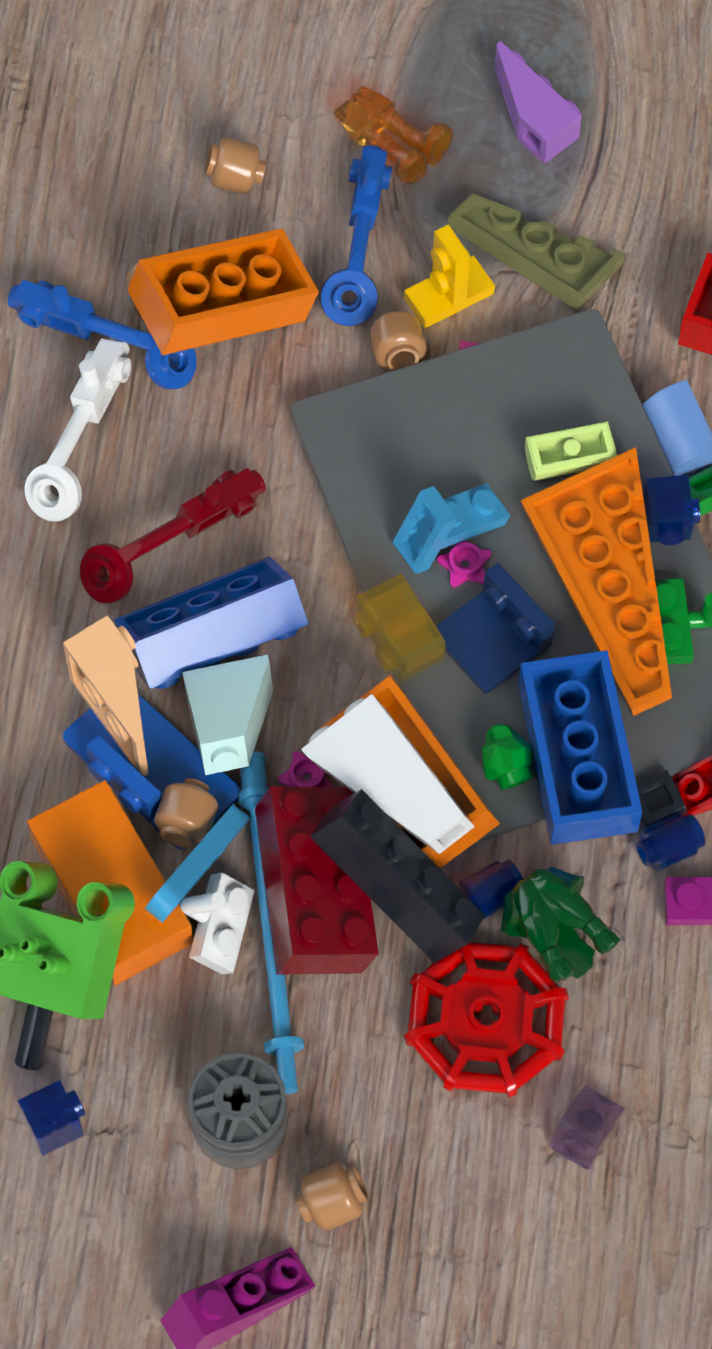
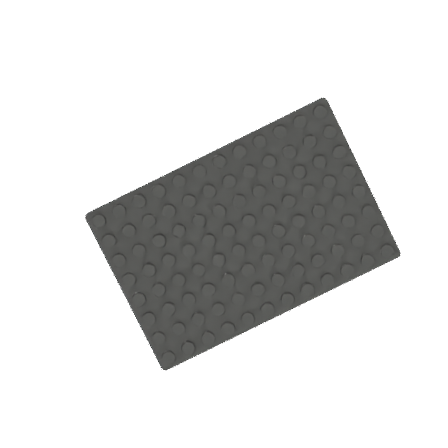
M589 309L293 402L290 407L291 416L400 687L408 695L500 822L497 827L475 843L543 821L545 816L534 762L529 766L533 775L531 780L504 791L500 790L496 780L490 781L486 779L483 771L481 746L485 744L486 733L493 725H509L530 744L518 687L520 670L491 692L484 694L431 635L432 629L480 594L483 591L484 584L467 580L456 588L451 587L450 571L437 562V557L450 553L456 544L440 549L430 568L415 574L392 543L420 491L434 486L442 498L445 499L487 483L511 516L504 526L469 538L466 541L476 545L479 549L491 550L492 555L483 566L484 571L486 572L499 563L555 623L552 646L532 661L598 652L522 508L521 500L581 473L533 481L526 460V437L608 421L617 456L635 447L637 450L655 580L683 578L688 612L702 611L706 595L712 593V558L601 313L596 309ZM468 561L461 563L464 567L469 566ZM712 627L690 629L694 653L692 663L668 665L672 693L671 699L632 716L615 684L636 784L666 770L673 777L712 755Z

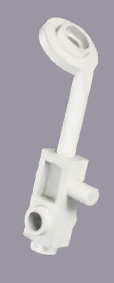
M101 338L95 351H88L85 359L79 364L81 377L70 396L74 413L48 462L33 469L25 482L27 503L32 511L42 519L52 522L65 520L73 515L80 506L82 499L81 485L76 475L65 464L87 422L99 424L120 382L125 383L130 376L131 360L127 358L130 348L125 342L113 338L108 340ZM51 485L57 488L59 497L52 493Z

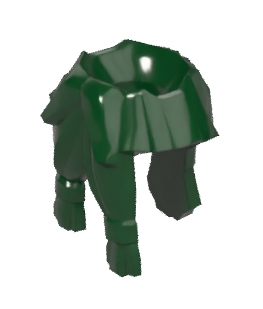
M550 866L548 869L535 870L529 877L520 880L515 888L505 895L500 931L507 933L508 936L528 939L540 954L542 962L547 967L550 979L557 983L565 981L569 977L579 979L593 967L595 950L578 937L575 929H581L592 939L595 949L602 955L616 947L621 939L612 930L607 928V925L596 916L588 902L580 895L585 877L573 875Z

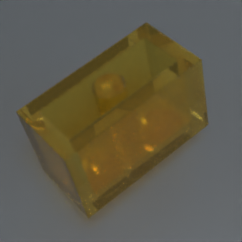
M402 573L356 596V614L353 615L354 623L360 634L364 638L370 636L377 647L375 655L382 669L385 672L392 671L399 683L444 660L445 640Z

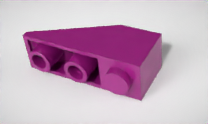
M290 1247L181 1294L160 1321L176 1349H211L313 1290L316 1286L294 1249Z

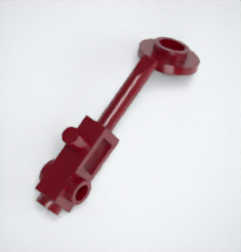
M249 468L237 474L233 470L226 471L216 478L213 484L206 488L205 492L181 504L176 518L122 548L110 543H103L89 548L83 555L80 563V578L84 589L90 597L100 603L109 604L122 600L132 587V561L184 532L190 539L233 514L237 519L244 517L257 506L256 500L258 495L266 491V485L262 476L256 470L250 471Z

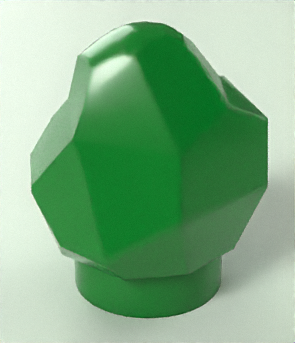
M496 724L490 727L486 733L485 744L481 746L483 771L486 779L490 781L496 780L501 791L531 780L533 775L529 766L533 764L534 758L532 746L509 725Z

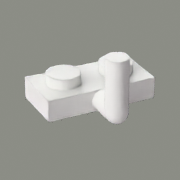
M224 873L210 875L206 894L186 897L181 901L180 909L182 912L198 921L189 958L220 974L234 972L255 890Z

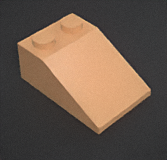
M107 615L63 642L69 677L132 766L141 775L146 776L149 774L135 673V668L139 665L132 653L136 645L127 629L122 625L117 628Z

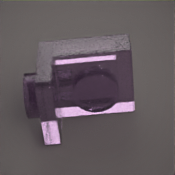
M585 1085L562 1116L550 1143V1148L584 1169H590L601 1146L619 1122L625 1108Z

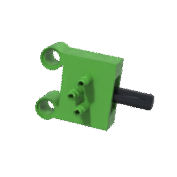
M13 861L6 865L0 875V888L2 892L0 900V995L28 1003L15 1064L22 1069L34 1071L41 1068L54 1011L79 1019H103L124 925L132 916L135 908V899L131 890L123 884L91 882L86 884L77 896L76 906L81 917L42 907V903L50 900L57 889L58 879L54 869L46 863ZM30 874V877H31V885H30V888H29V890H28V889H27V885H26V881H27L28 875ZM107 894L109 899V906L107 908V911L105 912L103 908V900L105 895Z

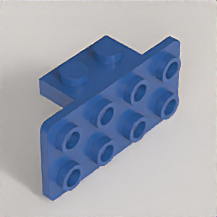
M140 695L139 701L149 774L146 776L141 775L132 766L91 708L64 731V743L87 764L90 773L99 782L106 780L108 785L118 793L120 801L128 810L134 814L138 812L159 832L161 831L155 825L154 817L164 790L170 784L183 783L185 779L192 778L208 785V792L216 798L219 805L214 822L239 800L240 787L224 772L205 775L199 749ZM173 845V846H175L177 849H186V848H183V847H179V846Z

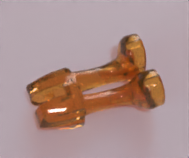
M361 86L353 93V102L346 100L335 110V117L358 145L364 146L370 142L374 146L387 151V157L395 164V173L398 179L407 185L419 182L425 176L428 165L434 168L439 164L452 142L453 130L447 124L436 123L428 128L426 132H423L411 125L394 110L395 103L364 86ZM384 129L390 131L410 147L407 149L403 148Z

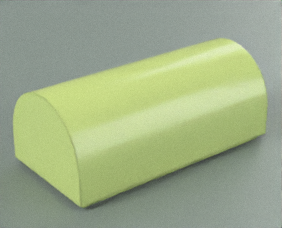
M608 421L529 436L525 440L526 460L533 481L583 472L617 456Z

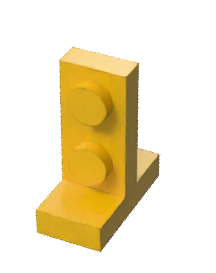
M448 224L434 231L433 250H431L433 266L430 277L405 289L404 300L424 329L493 295L495 285L475 256L470 257V254Z

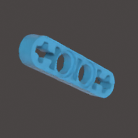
M233 804L158 890L145 907V910L163 923L239 834L250 817Z

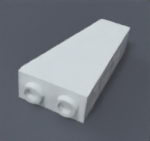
M373 694L366 699L361 698L350 704L342 718L331 726H324L317 730L310 737L309 743L302 748L305 755L320 769L354 793L362 789L396 824L438 854L442 853L475 827L389 712Z

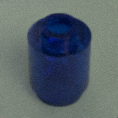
M677 814L639 832V841L636 842V850L645 866L651 865L654 870L661 871L696 855L698 849L705 846V836L701 825L692 814L684 817Z
M507 859L502 863L495 861L460 881L459 885L461 891L485 914L484 919L504 908L505 895L512 891L523 877L516 865L510 859Z

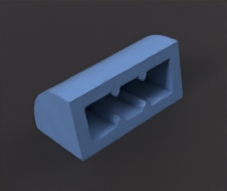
M684 380L670 385L651 396L642 406L676 481L691 477L711 467L712 433L688 381Z

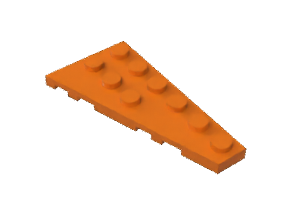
M635 447L521 500L522 508L598 652L608 650L614 682L632 716L672 698L637 450Z

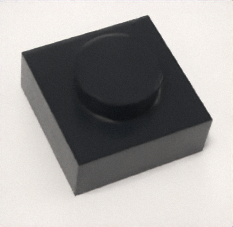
M668 770L636 784L642 808L641 821L647 831L687 813L686 805Z

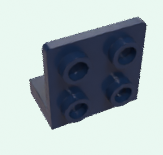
M497 563L485 572L483 591L432 629L431 635L484 694H488L519 671L521 663L532 661L552 646L555 623L507 571Z

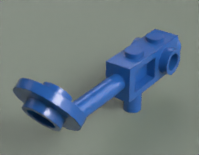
M374 145L364 146L361 158H353L350 167L348 182L355 183L349 220V225L354 226L348 267L331 274L325 280L321 289L323 311L332 321L344 326H355L368 320L374 313L378 302L376 285L363 271L369 231L373 229L379 209L381 189L388 190L392 166L385 165L387 151ZM348 290L355 292L357 295L356 299L351 302L343 300L341 296Z
M22 280L20 285H14L9 292L8 306L16 309L19 319L30 327L39 328L40 325H44L85 340L89 339L92 332H96L145 349L147 372L152 381L163 389L182 388L194 376L197 363L194 348L162 356L150 333L97 316L91 302L70 296L66 287L62 285L54 287L52 284L42 280L38 281L37 284Z

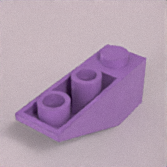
M501 41L496 44L495 71L517 139L545 164L579 138L582 115L572 101L565 100L553 89L546 77L537 75L526 65L524 58L517 51H511Z

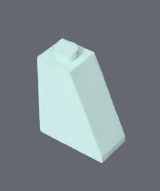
M268 655L182 672L187 703L205 775L249 766L273 694Z

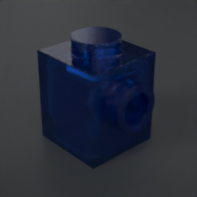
M689 476L646 478L643 499L650 543L660 542L664 545H676L684 540H690L694 524L700 523V503L698 498L691 497Z
M60 1080L18 1100L23 1118L42 1156L84 1136L79 1118L86 1115L85 1110L75 1090L66 1093Z

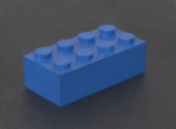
M608 650L521 663L518 687L529 742L532 746L533 762L550 845L638 832L642 808Z

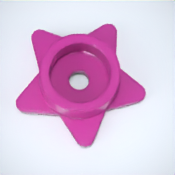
M464 540L456 543V546L452 548L450 553L438 556L437 562L450 571V585L452 588L458 587L467 580L484 584L485 571L483 566L491 557L492 551L479 549L476 545ZM468 561L469 566L464 567L461 563Z
M299 751L293 752L290 769L277 778L280 784L287 787H333L325 776L326 772ZM305 774L311 775V779L305 780L303 779V776Z

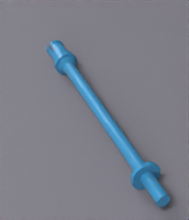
M253 752L249 766L240 768L242 791L238 794L239 805L249 811L274 1033V1038L264 1043V1052L269 1055H276L278 1075L284 1083L285 1094H293L298 1091L294 1053L304 1049V1040L300 1037L292 1036L285 975H276L255 815L256 805L269 789L265 766L266 757L264 753Z

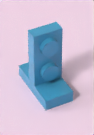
M487 483L445 499L432 486L420 491L392 543L413 572L419 574L430 568L440 549L504 526L511 515Z

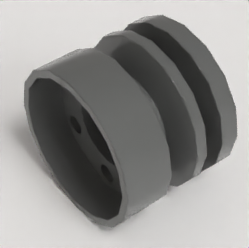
M242 1052L224 1054L206 1063L194 1077L188 1095L193 1135L202 1153L216 1164L233 1169L256 1167L272 1158L283 1144L288 1127L284 1083L275 1068L258 1056ZM235 1098L244 1099L241 1111L232 1110Z

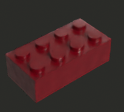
M270 786L255 807L276 975L361 974L379 955L371 899L310 838L329 809L354 794L347 787Z

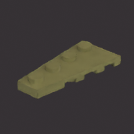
M474 193L453 211L448 218V224L453 231L577 311L624 264L626 253L616 249H612L611 253L596 248L593 246V240L578 235L576 239L558 233L555 231L556 226L541 220L539 223L521 218L520 211Z

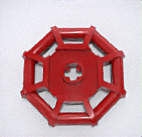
M469 941L466 946L432 963L421 973H414L409 981L412 991L408 1031L404 1034V1040L406 1045L412 1046L444 1083V1089L450 1092L453 1089L502 1093L506 1094L508 1098L517 1095V1090L554 1060L560 1061L565 1053V1050L562 1048L565 1001L569 999L566 988L560 987L550 979L549 974L530 954L529 946L520 943L519 946ZM475 960L509 964L505 971L477 968ZM463 963L466 973L462 975L461 980L454 985L452 983L448 987L438 983V981ZM521 969L541 993L530 995L527 990L524 992L518 985V980L514 977L517 971ZM429 995H433L442 1000L441 1020L426 1025ZM485 1005L492 1006V1013L500 1016L499 1020L492 1021L491 1025H482L481 1020L474 1017V1013L482 1012ZM543 1006L547 1007L544 1036L532 1031L533 1009ZM443 1035L451 1049L459 1054L453 1066L430 1040L431 1038ZM528 1044L538 1050L511 1071L507 1059L516 1055L521 1047ZM468 1060L497 1063L500 1075L463 1071Z

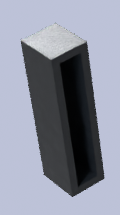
M362 789L329 809L310 836L433 963L466 946L485 917V914Z

